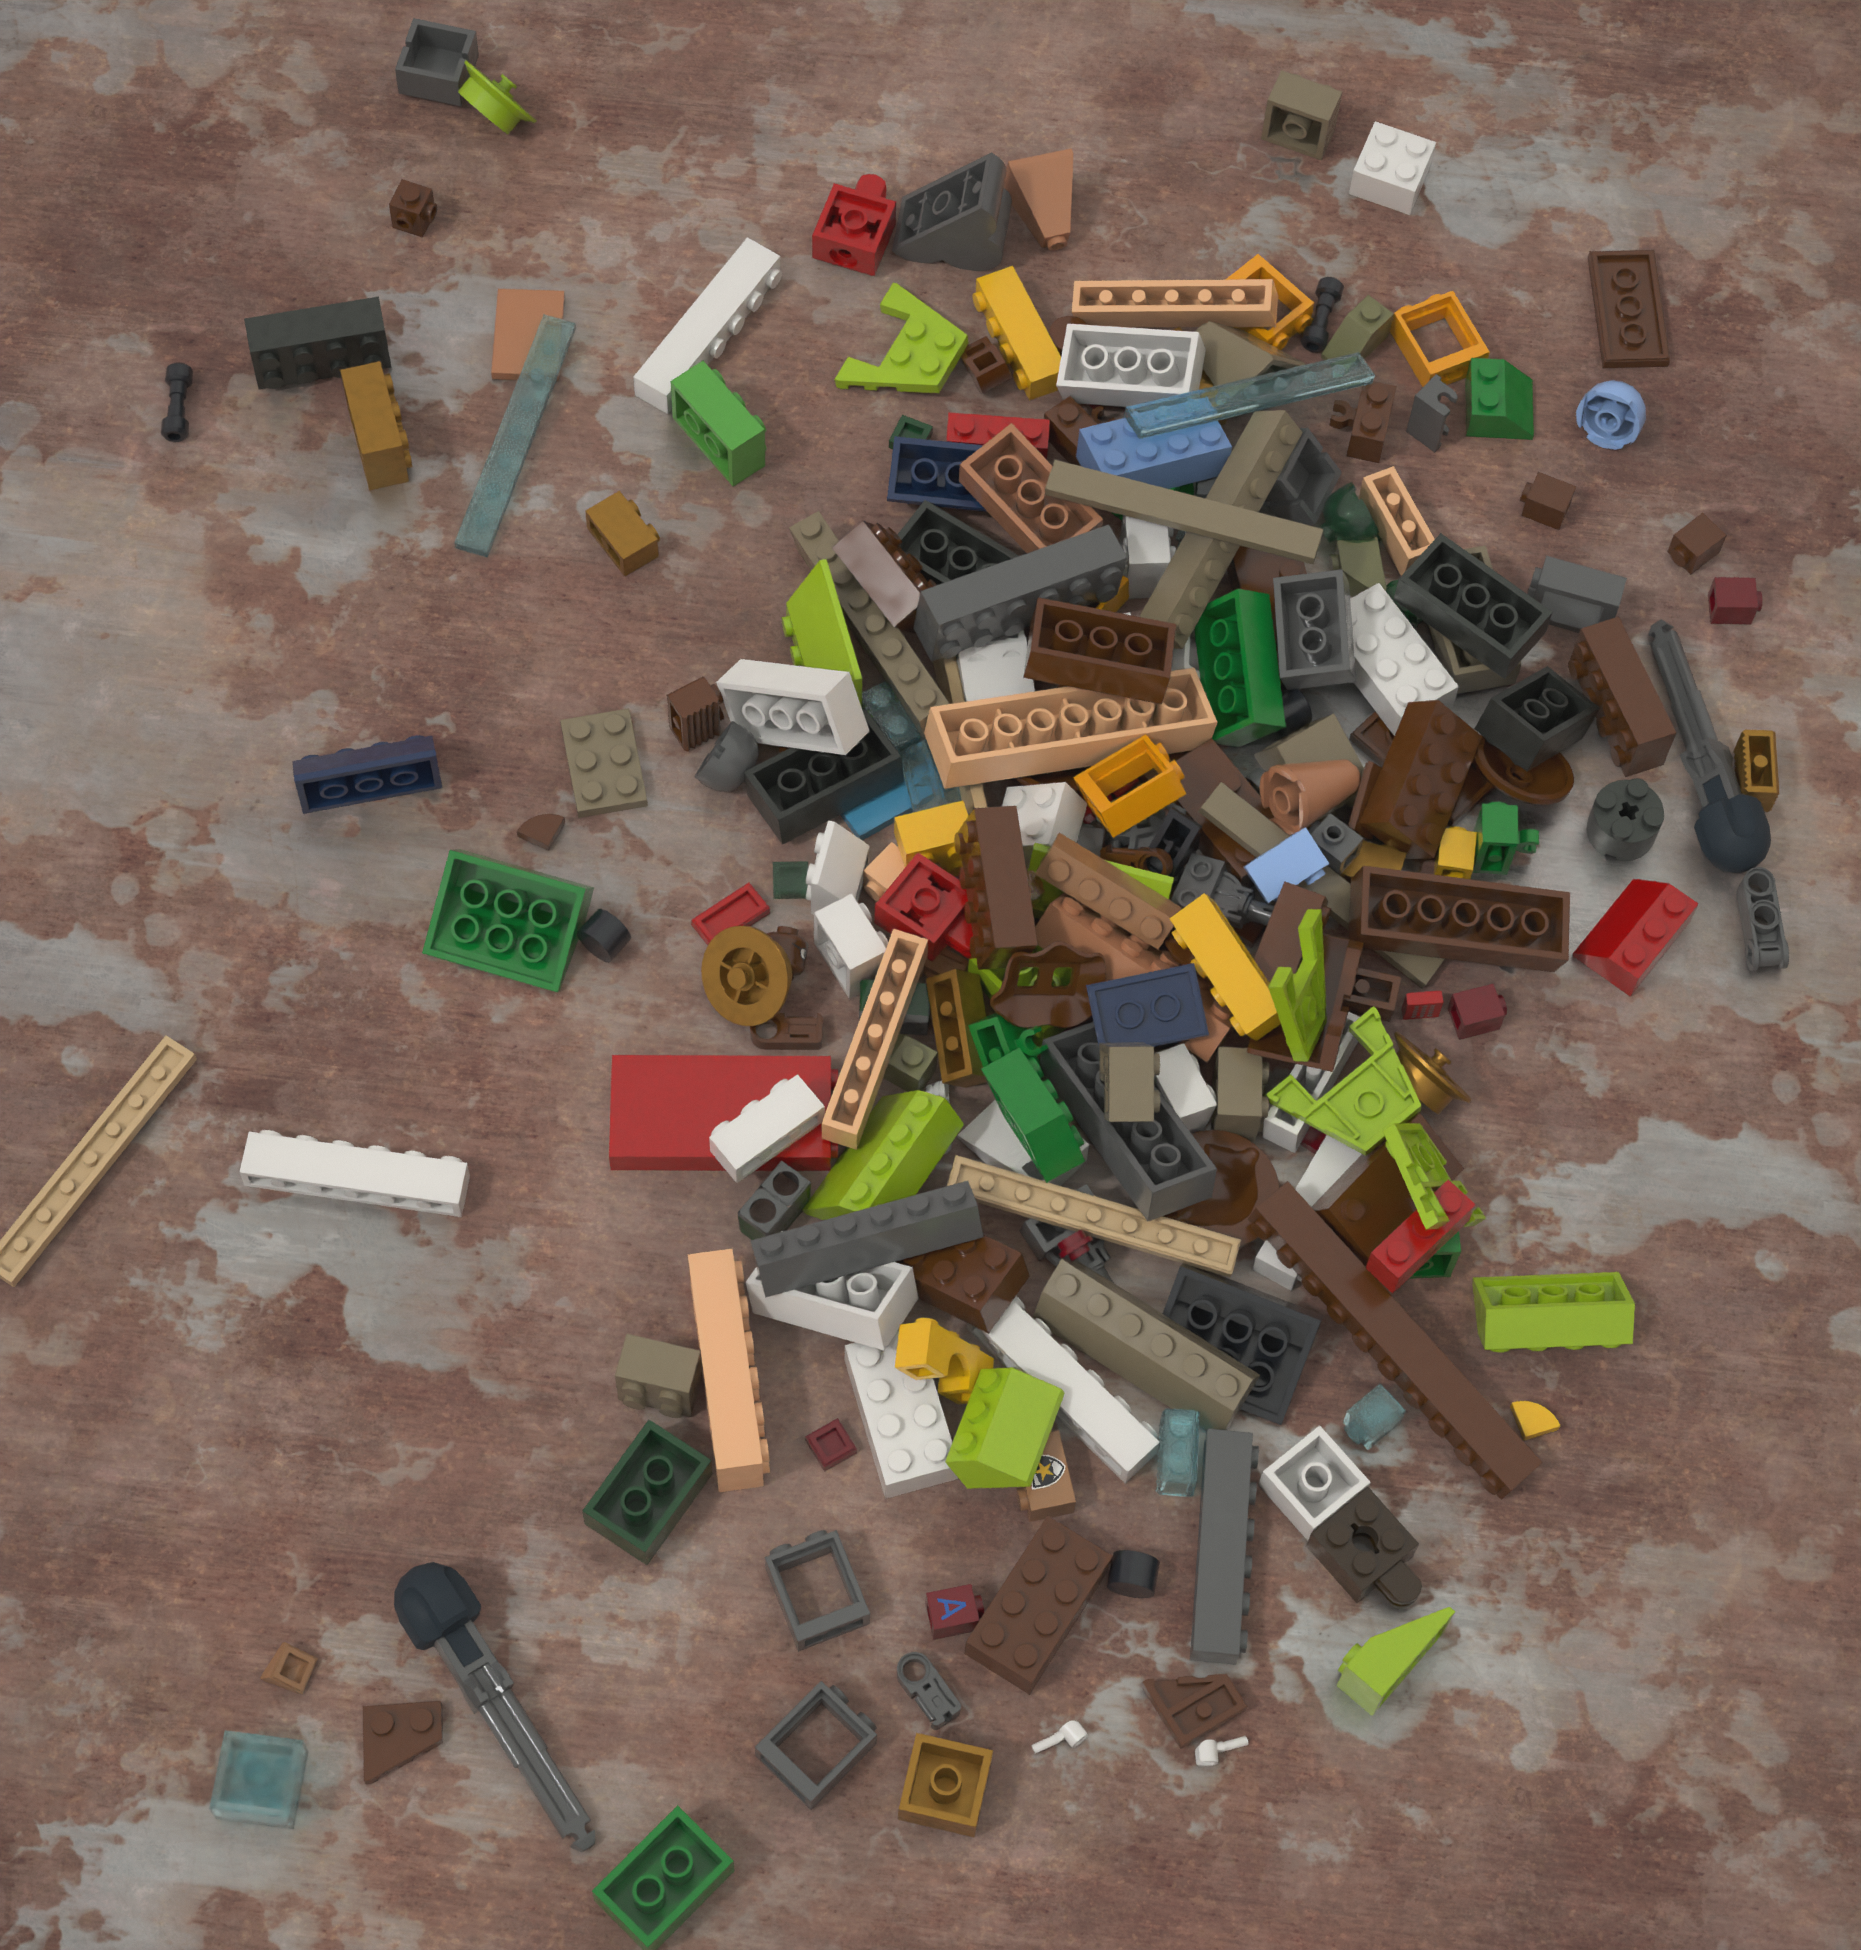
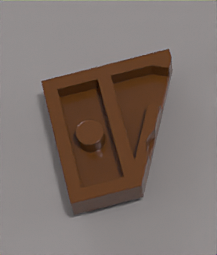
M1227 1674L1208 1675L1205 1678L1185 1676L1178 1677L1176 1680L1162 1681L1146 1679L1141 1684V1687L1180 1749L1243 1713L1248 1707Z
M441 1701L363 1706L365 1784H372L378 1781L377 1778L397 1766L400 1768L413 1761L416 1755L428 1752L443 1743Z

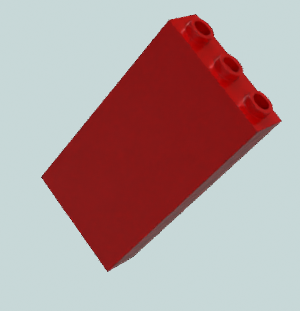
M612 1055L609 1135L610 1169L726 1171L710 1152L709 1137L716 1126L724 1121L731 1122L741 1115L742 1109L753 1100H762L770 1094V1090L783 1079L789 1081L797 1074L825 1106L826 1113L831 1099V1091H834L838 1080V1069H831V1056ZM819 1124L755 1171H773L781 1161L795 1171H830L831 1158H838V1144L822 1139V1124Z

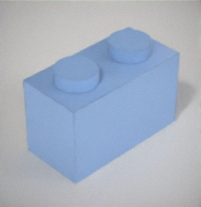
M1304 827L1243 866L1266 903H1269L1272 900L1277 901L1284 881L1297 885L1304 880L1307 885H1310L1326 874L1322 868L1328 865L1329 862L1307 828Z

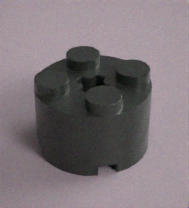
M1634 778L1632 780H1618L1609 783L1597 794L1590 811L1586 828L1588 839L1592 846L1604 856L1608 854L1617 857L1616 860L1632 861L1641 858L1648 853L1654 844L1664 821L1663 804L1659 796L1642 779Z

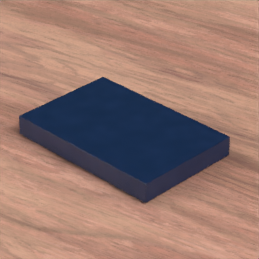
M1194 963L1086 985L1098 1046L1099 1043L1144 1042L1157 1047L1209 1036Z

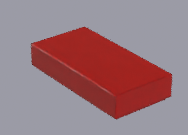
M748 882L693 918L691 925L704 942L709 945L718 933L727 928L752 926L770 914V907L750 882Z

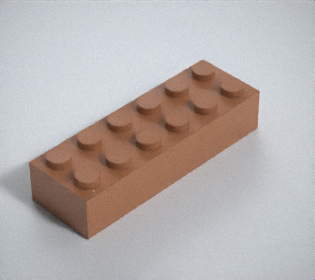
M1065 892L1049 904L1035 926L1038 945L1043 949L1054 942L1062 941L1087 954L1101 953L1106 963V981L1182 966L1172 958L1169 951L1162 952L1160 949L1157 950ZM1196 972L1209 1036L1178 1043H1184L1189 1051L1205 1062H1208L1217 1053L1218 1047H1222L1235 1028L1229 1020L1234 1015L1227 1005L1221 1007L1210 992L1211 988L1208 983Z

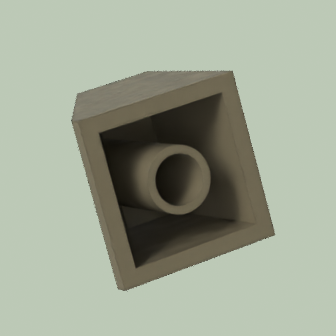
M1209 321L1195 331L1200 333L1206 349L1203 369L1228 405L1253 411H1264L1308 369L1304 362L1244 330Z
M1334 713L1311 721L1290 735L1253 754L1266 772L1269 771L1270 767L1278 764L1340 759L1349 760L1358 768L1360 776H1362L1364 769ZM1357 792L1318 820L1322 822L1330 813L1337 817L1336 809L1345 804L1348 809L1353 807Z

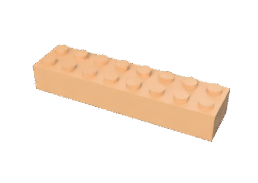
M1195 668L1171 671L1162 704L1067 686L930 707L924 735L944 789L1093 766L1145 734L1155 745L1160 742L1168 754L1191 751L1212 738L1217 720Z

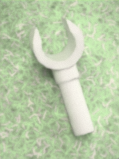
M1069 1721L1061 1727L1059 1732L1032 1744V1748L1036 1754L1059 1744L1064 1739L1072 1748H1075L1088 1737V1734L1079 1722Z
M1243 1736L1224 1742L1204 1740L1195 1749L1197 1766H1213L1218 1764V1752L1247 1746V1737Z

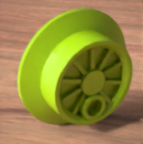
M465 60L464 64L470 77L457 92L507 135H509L520 120L532 123L537 122L531 114L512 99L514 96L509 91L512 88H517L512 81L503 74L500 76L503 79L499 83L494 79L491 81L480 70Z

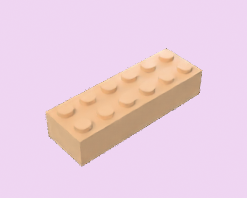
M733 1248L688 1254L690 1285L698 1344L701 1352L702 1374L718 1492L764 1486L763 1474L770 1473V1460L767 1438L759 1439L760 1437H765L762 1402L754 1403L760 1401L759 1380L754 1361V1345L752 1331H750L749 1310L744 1290L742 1261H734Z

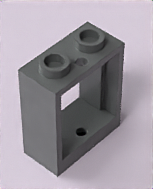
M1546 556L1543 567H1535L1527 594L1553 612L1549 625L1579 633L1581 628L1616 617L1627 578Z
M826 1530L817 1531L805 1538L806 1542L793 1547L791 1544L780 1545L769 1552L770 1555L765 1557V1569L798 1652L870 1624L869 1609L837 1530L827 1533ZM831 1553L852 1605L800 1624L780 1572Z
M822 1681L755 1746V1756L810 1810L877 1744V1734L874 1732L877 1727L871 1719L862 1712L856 1715L846 1705L849 1700L844 1693L834 1685L828 1688ZM822 1704L860 1742L816 1785L778 1747Z

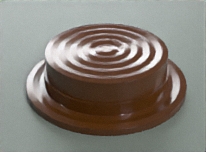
M1205 1130L1191 1133L1217 1168L1212 1198L1169 1213L1163 1217L1241 1239L1239 1249L1245 1247L1259 1238L1254 1233L1251 1227L1252 1223L1248 1218L1257 1206L1279 1189L1276 1171L1266 1154L1254 1143L1240 1135L1220 1130Z

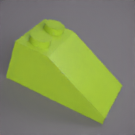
M1449 1606L1370 1637L1363 1646L1356 1643L1342 1659L1343 1663L1337 1670L1342 1675L1336 1686L1373 1716L1442 1636L1456 1611Z

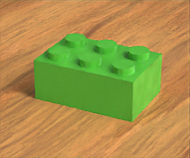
M703 360L670 381L673 419L733 487L765 467V451L767 450L765 445V425L757 415L752 416L746 409L743 399L737 392L732 393L727 388L718 370H711Z

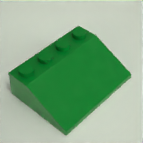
M449 850L422 953L559 992L579 940L577 931L585 924L594 887L465 850Z

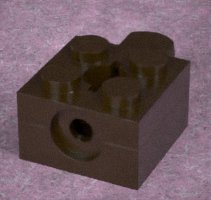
M1369 1487L1365 1488L1311 1533L1306 1547L1356 1603L1377 1588L1392 1606L1397 1609H1403L1413 1605L1421 1592V1580L1406 1564L1414 1556L1419 1543Z

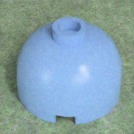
M1611 380L1598 383L1580 401L1576 410L1577 424L1579 428L1583 426L1584 430L1588 433L1586 438L1592 443L1606 449H1621L1625 444L1633 443L1640 434L1646 420L1645 403L1641 394L1633 386L1623 381Z

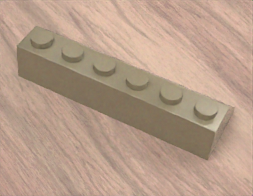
M1069 1257L1060 1260L1041 1293L1033 1315L1034 1320L1036 1318L1041 1319L1053 1334L1205 1430H1228L1260 1377L1255 1371L1075 1259L1071 1262Z

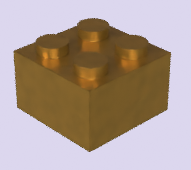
M916 1733L899 1805L898 1820L975 1837L993 1750Z

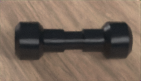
M1324 277L1318 282L1315 291L1318 298L1317 311L1313 316L1311 325L1304 328L1300 340L1301 345L1310 352H1321L1327 346L1329 333L1326 331L1329 322L1328 317L1332 312L1334 303L1341 300L1344 285L1335 277Z
M181 362L172 363L167 366L165 382L170 386L169 397L171 399L167 417L162 420L161 435L171 442L185 440L189 432V422L184 418V400L186 399L187 388L192 385L193 369Z

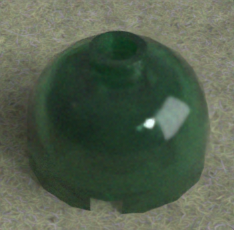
M1352 482L1336 490L1326 500L1322 511L1325 523L1321 524L1320 527L1323 529V533L1329 543L1334 540L1336 542L1344 540L1346 542L1362 543L1375 540L1374 537H1377L1378 543L1383 540L1377 534L1379 530L1363 499H1358L1355 493L1357 489Z

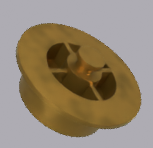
M734 926L721 931L711 940L703 956L701 975L707 998L722 1017L737 1025L756 1026L771 1020L783 1007L791 986L792 968L785 950L769 935L751 926Z
M1397 1031L1394 1033L1399 1047L1396 1054L1401 1065L1403 1064L1418 1099L1439 1115L1453 1099L1467 1103L1472 1101L1469 1095L1442 1068L1446 1063L1450 1065L1452 1062L1440 1050L1435 1048L1433 1050L1435 1054L1431 1058Z

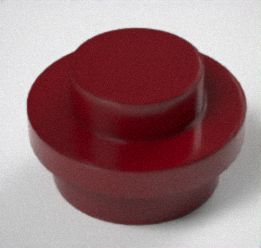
M1080 1229L1059 1242L1057 1246L1061 1251L1058 1254L1060 1258L1068 1256L1072 1262L1090 1251L1087 1243L1093 1240L1091 1235L1086 1236L1083 1229Z

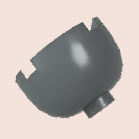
M731 721L695 774V778L700 783L720 792L733 791L743 782L745 783L744 771L756 766L755 764L759 757V747L754 736L742 725Z

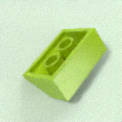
M1012 1367L981 1369L945 1463L967 1489L1030 1487L1063 1400L1064 1391L1057 1386Z

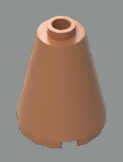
M1346 759L1274 765L1261 776L1259 787L1263 808L1269 807L1274 816L1269 820L1285 833L1291 835L1304 827L1307 828L1357 792L1361 776L1358 768Z

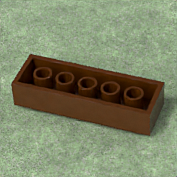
M1362 866L1351 878L1349 939L1364 942V949L1547 972L1557 971L1569 960L1570 892L1371 866Z

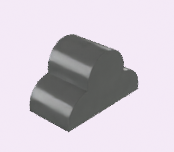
M991 152L903 196L892 252L913 262L934 263L943 260L956 268L972 271H987L998 266L1003 257L1012 207L1011 195L1004 188L1007 172L1004 162Z

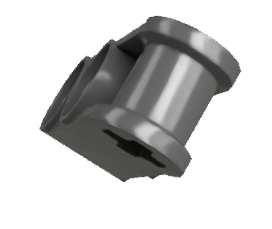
M1763 867L1751 868L1746 872L1736 891L1748 969L1756 971L1758 967L1778 966L1780 969H1786L1789 964V947L1784 935L1775 878L1769 870ZM1753 884L1759 886L1762 889V892L1759 893L1753 891L1749 885ZM1755 917L1765 919L1768 925L1759 924Z

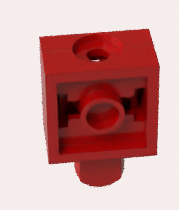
M876 174L862 175L855 189L833 184L812 234V258L875 276L896 225V201L886 199V183L880 176Z
M917 853L875 904L874 923L892 934L893 929L928 939L927 959L932 962L946 945L964 957L972 959L970 953V938L973 937L972 925L968 924L965 919V903L968 902L966 889L961 888L958 878L920 853Z

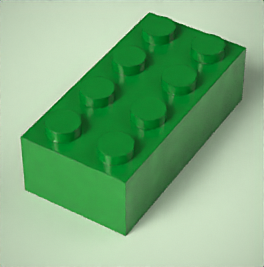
M1236 589L1209 602L1194 630L1200 681L1217 720L1212 739L1219 745L1241 747L1285 728L1286 725L1270 595Z

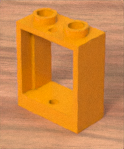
M1259 254L1225 279H1273L1278 299L1291 310L1288 315L1276 323V327H1271L1268 331L1264 327L1233 328L1244 330L1282 350L1292 336L1297 332L1299 334L1303 333L1304 328L1311 325L1314 302Z
M1453 291L1442 295H1432L1424 302L1413 306L1406 305L1394 312L1390 333L1422 387L1436 374L1441 377V381L1446 385L1466 378L1471 358L1488 359L1490 352ZM1445 318L1463 350L1428 362L1411 331Z
M1146 734L1073 777L1084 801L1113 838L1186 795L1181 784V780L1185 778L1181 768L1175 760H1170L1168 753L1160 742L1155 745ZM1153 768L1159 774L1112 803L1106 797Z

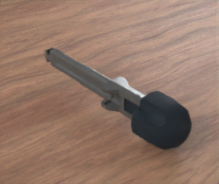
M1660 619L1651 625L1648 635L1655 638L1650 645L1686 751L1681 753L1680 757L1685 769L1694 782L1702 805V809L1698 814L1700 818L1694 826L1703 853L1716 868L1723 872L1732 873L1749 871L1760 864L1766 858L1769 851L1771 834L1768 820L1761 802L1756 797L1742 794L1732 768V754L1728 746L1718 741L1678 633L1671 630L1674 628L1672 625Z
M435 1562L413 1567L401 1577L394 1591V1607L400 1624L416 1649L427 1650L435 1647L459 1685L474 1714L480 1712L513 1766L521 1772L562 1839L567 1836L574 1837L576 1841L570 1847L584 1852L595 1844V1830L587 1834L584 1829L591 1819L546 1750L548 1749L547 1745L511 1690L514 1684L506 1669L496 1660L473 1622L480 1615V1602L466 1580L455 1569Z

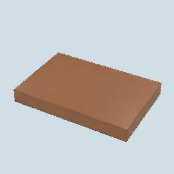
M498 289L491 369L492 379L559 381L565 305L564 291Z

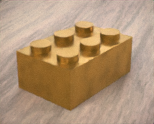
M380 361L340 370L347 407L369 491L409 482L407 468H412L413 465L406 431L403 429L400 408L394 396L395 391L390 373H383Z

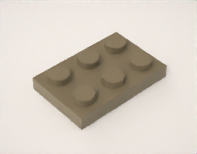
M629 708L560 720L578 818L648 806Z

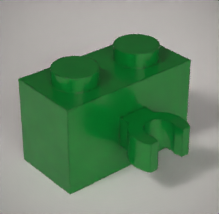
M1500 801L1489 804L1482 803L1473 832H1477L1472 873L1507 875L1516 850L1525 854L1536 853V845H1539V830L1525 829L1518 831V805H1507Z
M997 1013L968 1025L983 1067L1019 1047L1028 1060L1034 1057L1040 1066L1037 1055L1048 1049L1047 1044L1037 1046L1032 1040L1034 1034L1042 1031L1041 1026H1033L1029 1029L1016 1027Z

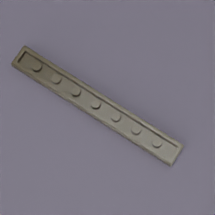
M1054 460L1045 487V495L1313 565L1323 535V529L1059 460Z
M1222 782L1219 783L1198 810L1200 814L1256 858L1290 837ZM1326 865L1322 868L1326 873L1324 876L1310 885H1307L1304 880L1296 885L1326 896L1328 900L1327 907L1331 908L1330 916L1349 930L1351 884ZM1374 950L1421 988L1428 983L1445 960L1443 958Z

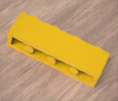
M1010 266L976 278V293L972 295L974 305L978 312L983 311L990 336L997 338L1000 344V354L1006 364L1010 363L1014 370L1013 377L1017 388L1024 390L1029 401L1058 391L1056 384L1061 356L1014 267Z
M1204 893L1169 918L1176 928L1172 932L1175 940L1184 950L1186 948L1190 949L1195 957L1191 960V963L1195 965V970L1203 979L1208 976L1214 985L1210 989L1211 994L1221 1007L1228 1006L1234 1015L1229 1020L1240 1036L1246 1034L1255 1041H1258L1281 1024L1268 988L1270 982L1212 898Z

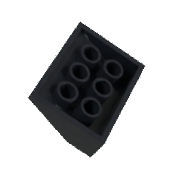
M1182 1264L1162 1314L1258 1373L1260 1377L1242 1405L1241 1410L1282 1425L1324 1315L1216 1273Z

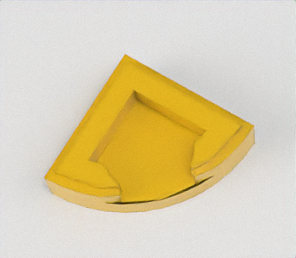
M1516 1401L1510 1405L1523 1441L1557 1431L1560 1428L1556 1417L1542 1405L1529 1401Z

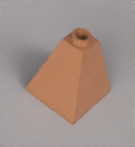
M1072 148L1008 161L1004 188L1011 195L1012 206L1042 248L1048 247L1049 250L1054 251L1066 247L1071 229Z

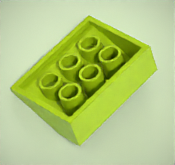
M827 559L819 560L786 602V616L781 618L783 631L786 638L792 637L794 646L790 647L793 665L849 672L862 707V675Z
M920 1090L882 1096L869 1115L857 1150L846 1147L803 1208V1212L806 1215L827 1220L916 1195L960 1132L964 1123L946 1098Z

